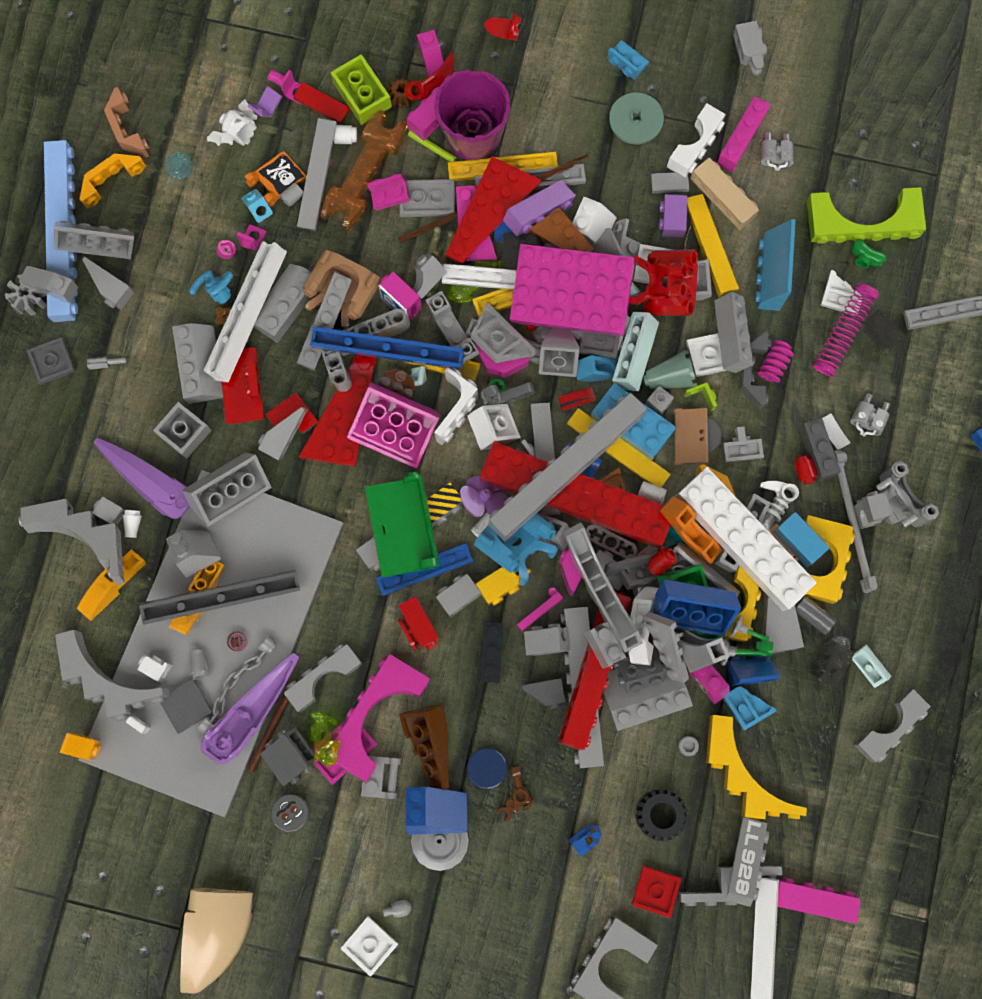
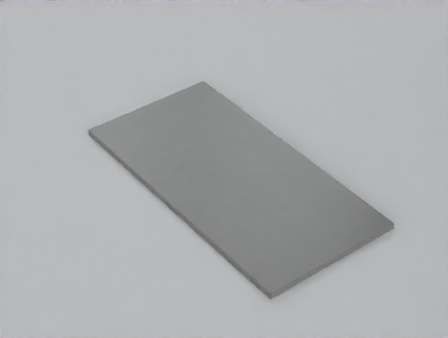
M201 470L198 480L202 479L210 473ZM265 493L260 494L209 527L202 522L190 507L182 516L175 533L183 529L210 532L221 557L218 562L225 565L217 586L296 570L300 591L205 611L198 622H195L188 636L169 628L172 619L143 625L140 614L113 681L130 689L146 690L162 687L169 689L170 693L193 679V676L190 675L191 652L201 649L210 672L208 673V678L195 681L213 711L215 699L221 696L224 691L223 682L230 673L239 672L243 668L245 660L253 656H260L262 651L259 650V647L267 637H270L274 640L273 643L276 646L270 654L266 652L263 655L259 666L251 670H244L239 675V680L231 690H227L224 696V712L212 722L215 724L255 684L292 654L344 523ZM168 548L146 602L188 593V588L198 572L186 578L176 565L171 550ZM236 633L243 634L247 639L246 646L239 651L233 650L229 644L231 636ZM232 637V646H233V648H235V646L233 645V643H236V644H237V642H234V641H233L234 637ZM143 655L151 658L155 655L164 660L162 664L166 662L173 665L163 682H157L137 670L140 666L138 663ZM254 659L246 664L249 665L248 667H251L257 664L256 659ZM232 675V677L228 680L226 686L227 684L231 686L232 683L235 681V679L233 678L234 675ZM218 700L216 712L218 710L221 712L222 702ZM103 701L89 734V737L101 741L100 754L94 760L79 758V761L222 817L227 816L265 719L256 733L250 737L239 755L235 756L228 763L221 765L208 758L200 749L201 741L206 733L203 734L197 729L204 719L177 734L161 704L148 702L145 703L144 707L133 709L134 714L127 716V718L135 716L150 726L147 734H141L126 723L127 719L115 721L113 718H107L105 701ZM214 713L210 714L207 717L211 719L214 716Z

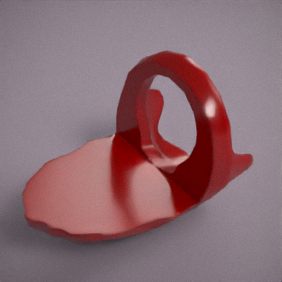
M514 13L512 20L494 17L486 20L484 25L487 32L495 37L506 40H518L519 29L517 25L522 19Z

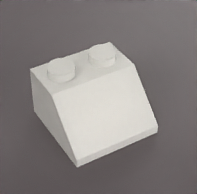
M583 197L573 224L593 247L606 228H613L617 217L601 203Z
M508 404L481 406L467 415L480 450L491 449L493 442L504 445L521 438Z

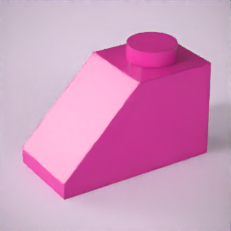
M434 30L417 34L418 47L428 76L444 63Z

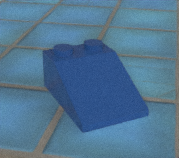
M751 655V659L743 660V656L731 658L732 661L726 663L730 686L763 683L780 679V674L769 657L763 658L760 655Z
M406 787L405 826L407 835L468 833L467 793L430 787Z

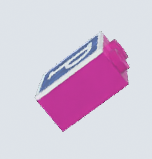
M394 272L383 277L379 285L381 298L393 310L402 309L411 321L422 310L420 296Z

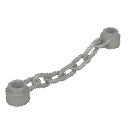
M267 637L259 647V650L262 651L260 656H253L245 660L243 668L239 672L229 674L223 682L224 691L222 695L215 699L213 707L214 716L211 719L206 717L197 730L204 734L213 727L214 724L212 722L224 712V696L227 690H231L239 680V675L244 670H251L261 664L263 655L266 652L270 654L276 646L273 643L274 640ZM256 659L257 664L248 667L249 665L246 663ZM234 675L235 681L231 686L229 684L226 686L228 680ZM218 700L222 702L221 712L220 710L216 712Z

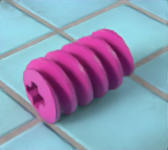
M775 340L770 348V352L766 356L767 359L763 361V365L760 367V372L757 373L758 376L769 382L779 383L780 378L777 375H784L780 369L786 370L787 366L784 363L789 364L791 360L788 357L794 356V353L790 351L792 349L791 346L786 342Z

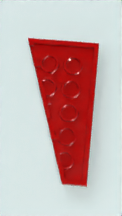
M491 156L445 256L463 264L478 246L503 222L507 210L526 199L542 180Z
M356 355L348 369L352 380L351 388L345 392L336 390L299 458L356 467L360 444L348 439L347 436L366 391L372 382L376 357Z

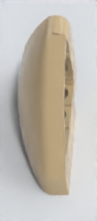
M194 888L190 890L188 910L191 911L184 915L182 937L181 993L196 994L201 992L214 982L232 963L242 947L251 923L253 892L212 888Z

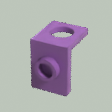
M267 86L258 104H249L248 107L261 117H272L283 96L270 86Z

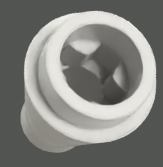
M125 510L124 515H122L125 537L137 538V531L142 518L140 511Z

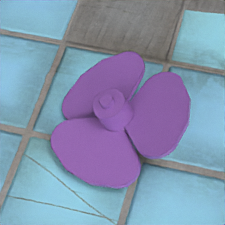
M480 475L469 478L466 486L460 489L461 502L466 510L475 517H482L485 507L489 515L496 509H502L505 506L504 502L509 497L502 492L494 493L500 489L481 482Z

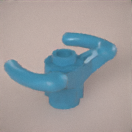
M207 270L195 280L189 293L195 295L201 284L206 281L204 289L215 302L223 304L231 297L227 285L233 278V274L227 271L219 278L214 277L211 270Z

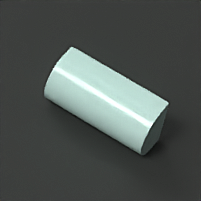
M867 644L850 656L874 688L891 678L890 673Z

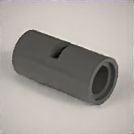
M806 595L795 606L796 613L824 635L831 630L837 619L820 608Z

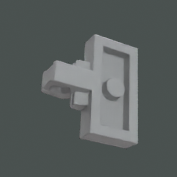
M737 427L735 429L736 438H732V442L722 444L725 463L764 458L762 439L750 440V436L745 434V427Z

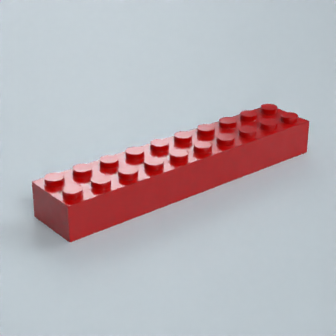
M493 442L480 474V481L517 495L521 486L525 483H531L533 476L540 470L543 472L549 462ZM582 474L578 475L545 505L658 549H661L670 527L669 521L660 511L664 505Z

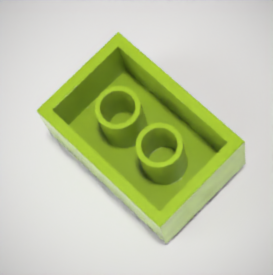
M362 54L330 72L333 84L361 125L392 107L389 94Z

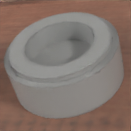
M685 736L680 739L678 749L685 756H693L697 753L699 744L694 737Z

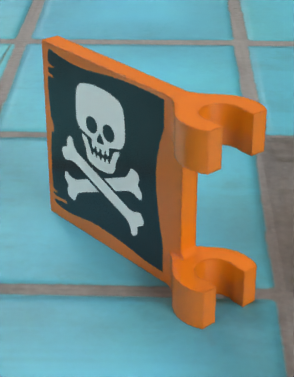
M284 151L258 170L245 175L246 183L250 188L259 180L270 192L264 196L269 207H272L280 198V194L293 183L298 185L307 177Z

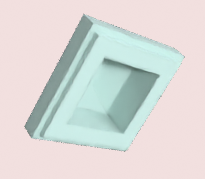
M424 366L411 369L410 376L415 386L423 385L427 380Z

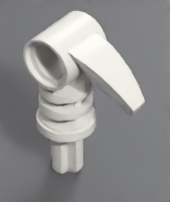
M766 481L760 484L761 488L776 492V497L773 499L774 503L770 504V508H768L761 522L767 530L770 529L774 522H780V515H784V510L789 508L788 504L798 497L799 490L794 484L780 481ZM784 490L791 491L792 498H787Z

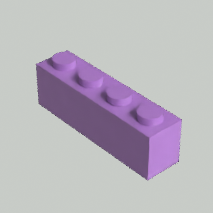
M560 180L509 208L503 221L516 236L522 233L526 234L530 231V228L557 208H560L562 211L569 210L573 205L572 201L575 198V194Z

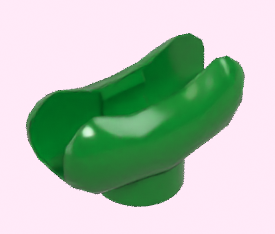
M857 239L851 247L852 254L857 257L855 263L861 268L866 269L870 265L879 267L886 260L884 252L872 249L861 239Z

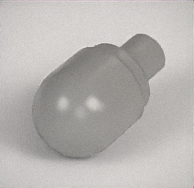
M407 900L394 901V903H391V907L383 908L384 917L393 915L394 918L407 916L411 912V904Z

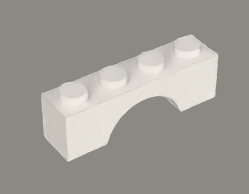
M706 104L695 123L700 140L692 145L679 144L669 158L667 168L684 177L689 172L692 174L693 170L697 167L696 161L698 159L702 160L707 151L705 148L707 145L711 146L716 138L715 133L717 131L720 133L724 127L725 122L723 120L726 114Z

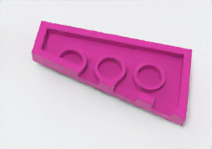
M475 186L456 187L458 227L476 191ZM490 236L478 246L465 262L497 260Z

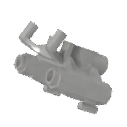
M902 461L895 462L879 476L881 483L876 485L878 490L881 491L879 494L886 492L893 514L885 519L886 522L896 524L901 521L905 527L910 524L914 527H921L936 519L939 514L938 507L932 503L924 504L913 494L906 480V475L909 473L907 464Z

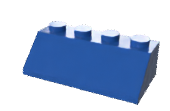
M663 579L655 594L653 613L675 621L676 629L725 636L741 610V606L734 591Z

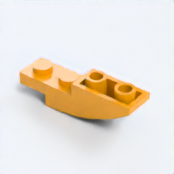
M132 549L123 557L125 583L146 564L145 560ZM105 569L85 593L77 607L78 611L92 621L120 594L118 590L125 583L117 585L112 578H109L108 571Z
M217 561L198 571L188 588V593L216 587L225 565ZM203 612L173 618L169 628L188 636L196 621L198 622Z

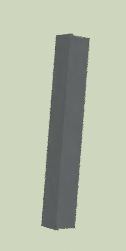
M292 570L138 604L142 623L146 625L300 591L297 571Z

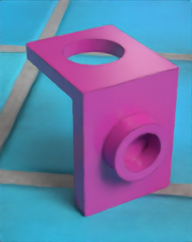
M250 224L245 234L237 232L236 236L241 246L258 251L266 231ZM251 232H258L259 238L255 240L249 237Z

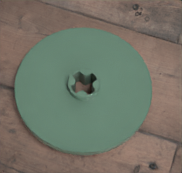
M644 93L623 95L613 104L609 115V123L613 133L620 140L637 145L653 140L660 133L664 121L663 110L659 103ZM633 117H640L639 120H633Z

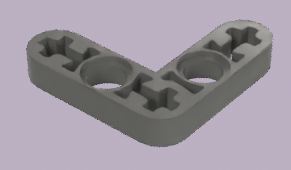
M532 382L501 393L497 385H492L481 390V403L483 406L509 404L531 396L536 391Z

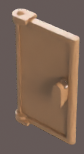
M707 408L673 409L676 427L674 465L708 463Z

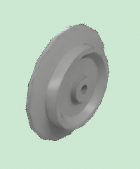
M467 833L412 835L411 838L413 854L418 861L425 867L438 871L451 869L461 862L467 852L469 842Z

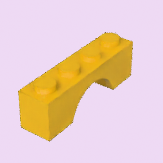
M739 566L735 571L733 581L743 590L745 602L742 610L738 613L726 635L722 636V638L728 637L731 640L745 643L748 639H751L752 635L737 632L732 638L730 637L731 632L740 614L743 615L742 624L753 631L751 622L755 620L757 615L755 603L760 599L761 590H759V586Z

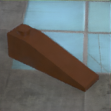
M443 705L426 706L400 713L399 716L404 734L407 739H411L415 747L413 752L415 756L419 755L423 763L422 770L431 788L448 789V730Z

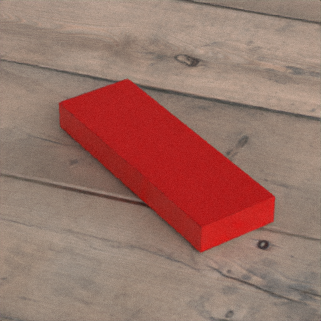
M303 82L293 96L294 100L336 121L340 125L350 111V107Z

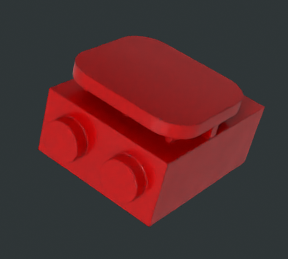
M416 596L399 605L406 620L403 622L399 618L397 621L413 650H418L416 644H420L423 651L425 649L431 651L439 646L437 643L440 639Z

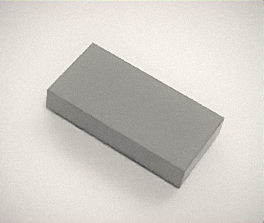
M677 172L651 174L652 193L688 192V174L686 177Z

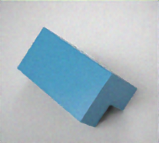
M796 512L773 532L806 567L812 565L830 548Z

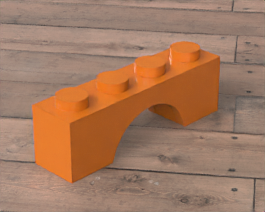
M673 496L660 510L686 545L705 562L711 564L722 552V548L716 540L695 522L694 519L697 515L689 504Z

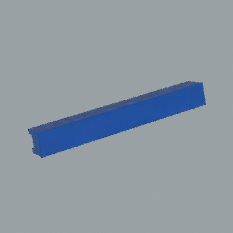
M320 327L312 328L311 348L462 370L463 348Z

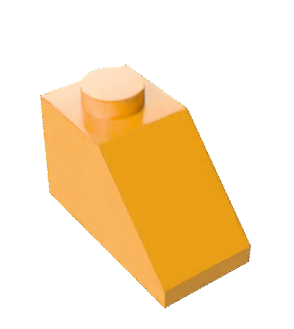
M67 733L59 753L86 760H94L100 754L101 741L78 733Z

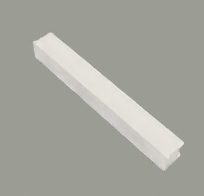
M262 241L204 368V372L216 381L229 382L287 251L282 249L276 242L267 244Z

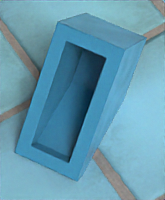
M593 355L578 360L577 380L593 382L613 379L617 366L616 360Z

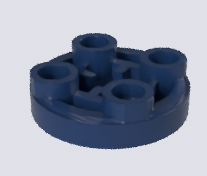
M480 749L468 761V776L480 788H494L506 776V761L502 754L494 749Z

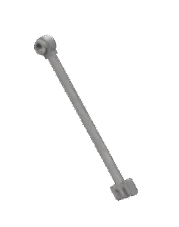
M837 450L834 453L841 471L838 474L849 523L850 526L854 527V543L863 575V580H860L862 591L869 593L877 589V582L875 576L871 577L844 470L847 454L844 451Z

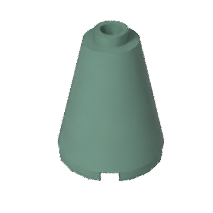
M688 350L682 351L647 370V375L643 376L646 387L650 386V389H657L659 386L663 389L696 387L697 383H692L695 375L690 357L686 358L685 354H689Z

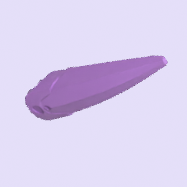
M95 439L94 444L108 462L147 502H151V505L162 515L178 519L190 508L182 492L187 486L135 455L102 439Z
M295 653L291 654L255 684L222 719L220 718L201 741L200 749L203 754L216 764L221 765L228 763L235 756L239 755L250 737L260 727L286 684L299 658Z

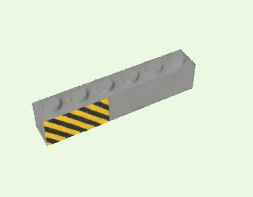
M451 483L427 499L432 527L436 524L440 526L447 521L446 517L451 513L455 515L463 509L461 497ZM373 537L356 551L370 571H377L380 569Z

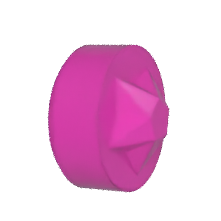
M222 240L219 242L216 251L221 258L231 259L235 255L236 246L229 240Z

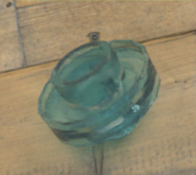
M175 152L166 159L165 169L171 178L182 180L191 174L193 164L185 153Z

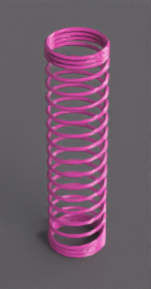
M858 283L855 287L856 290L853 291L854 295H851V300L847 302L848 306H845V311L841 312L842 316L839 317V322H836L837 327H833L834 332H831V337L827 338L828 343L824 344L825 348H822V353L818 354L820 359H816L813 363V367L820 373L834 377L835 369L839 368L836 364L822 359L820 355H825L836 363H842L836 357L825 354L823 350H828L840 358H845L841 353L827 348L826 344L847 353L846 349L831 343L829 339H833L842 346L851 347L848 343L834 338L831 334H836L848 342H854L850 337L838 333L834 329L838 328L845 334L856 337L855 333L839 327L837 324L842 323L847 328L859 332L857 327L842 322L840 318H845L856 326H862L859 321L844 316L843 313L846 312L860 321H865L859 314L868 316V313L862 309L870 311L871 308L866 304L874 305L869 299L876 300L879 296L878 291L869 285ZM855 291H857L862 296L856 295ZM855 296L856 298H858L860 301H862V302H864V303H861V302H859V301H855V300L852 299V297ZM849 302H853L854 304H856V305L859 306L860 308L855 307V306H851V305L849 304ZM846 307H850L852 310H854L855 312H857V313H859V314H856V313H854V312L848 311V310L846 309Z

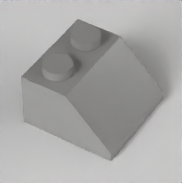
M183 529L166 538L174 561L186 578L221 559L209 531Z

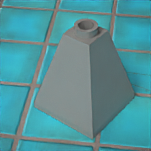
M550 329L541 344L539 374L576 377L579 345L571 330Z

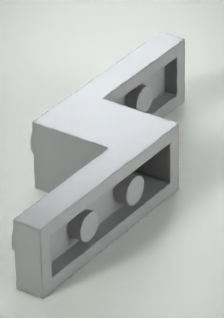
M333 273L321 306L316 312L297 364L315 370L321 350L311 348L310 346L313 333L312 328L333 329L351 279L338 273Z
M717 866L719 891L678 892L679 901L684 902V906H697V902H705L706 906H715L717 902H725V905H737V903L726 900L732 866ZM759 866L760 869H763L762 876L764 878L776 879V875H782L781 866Z

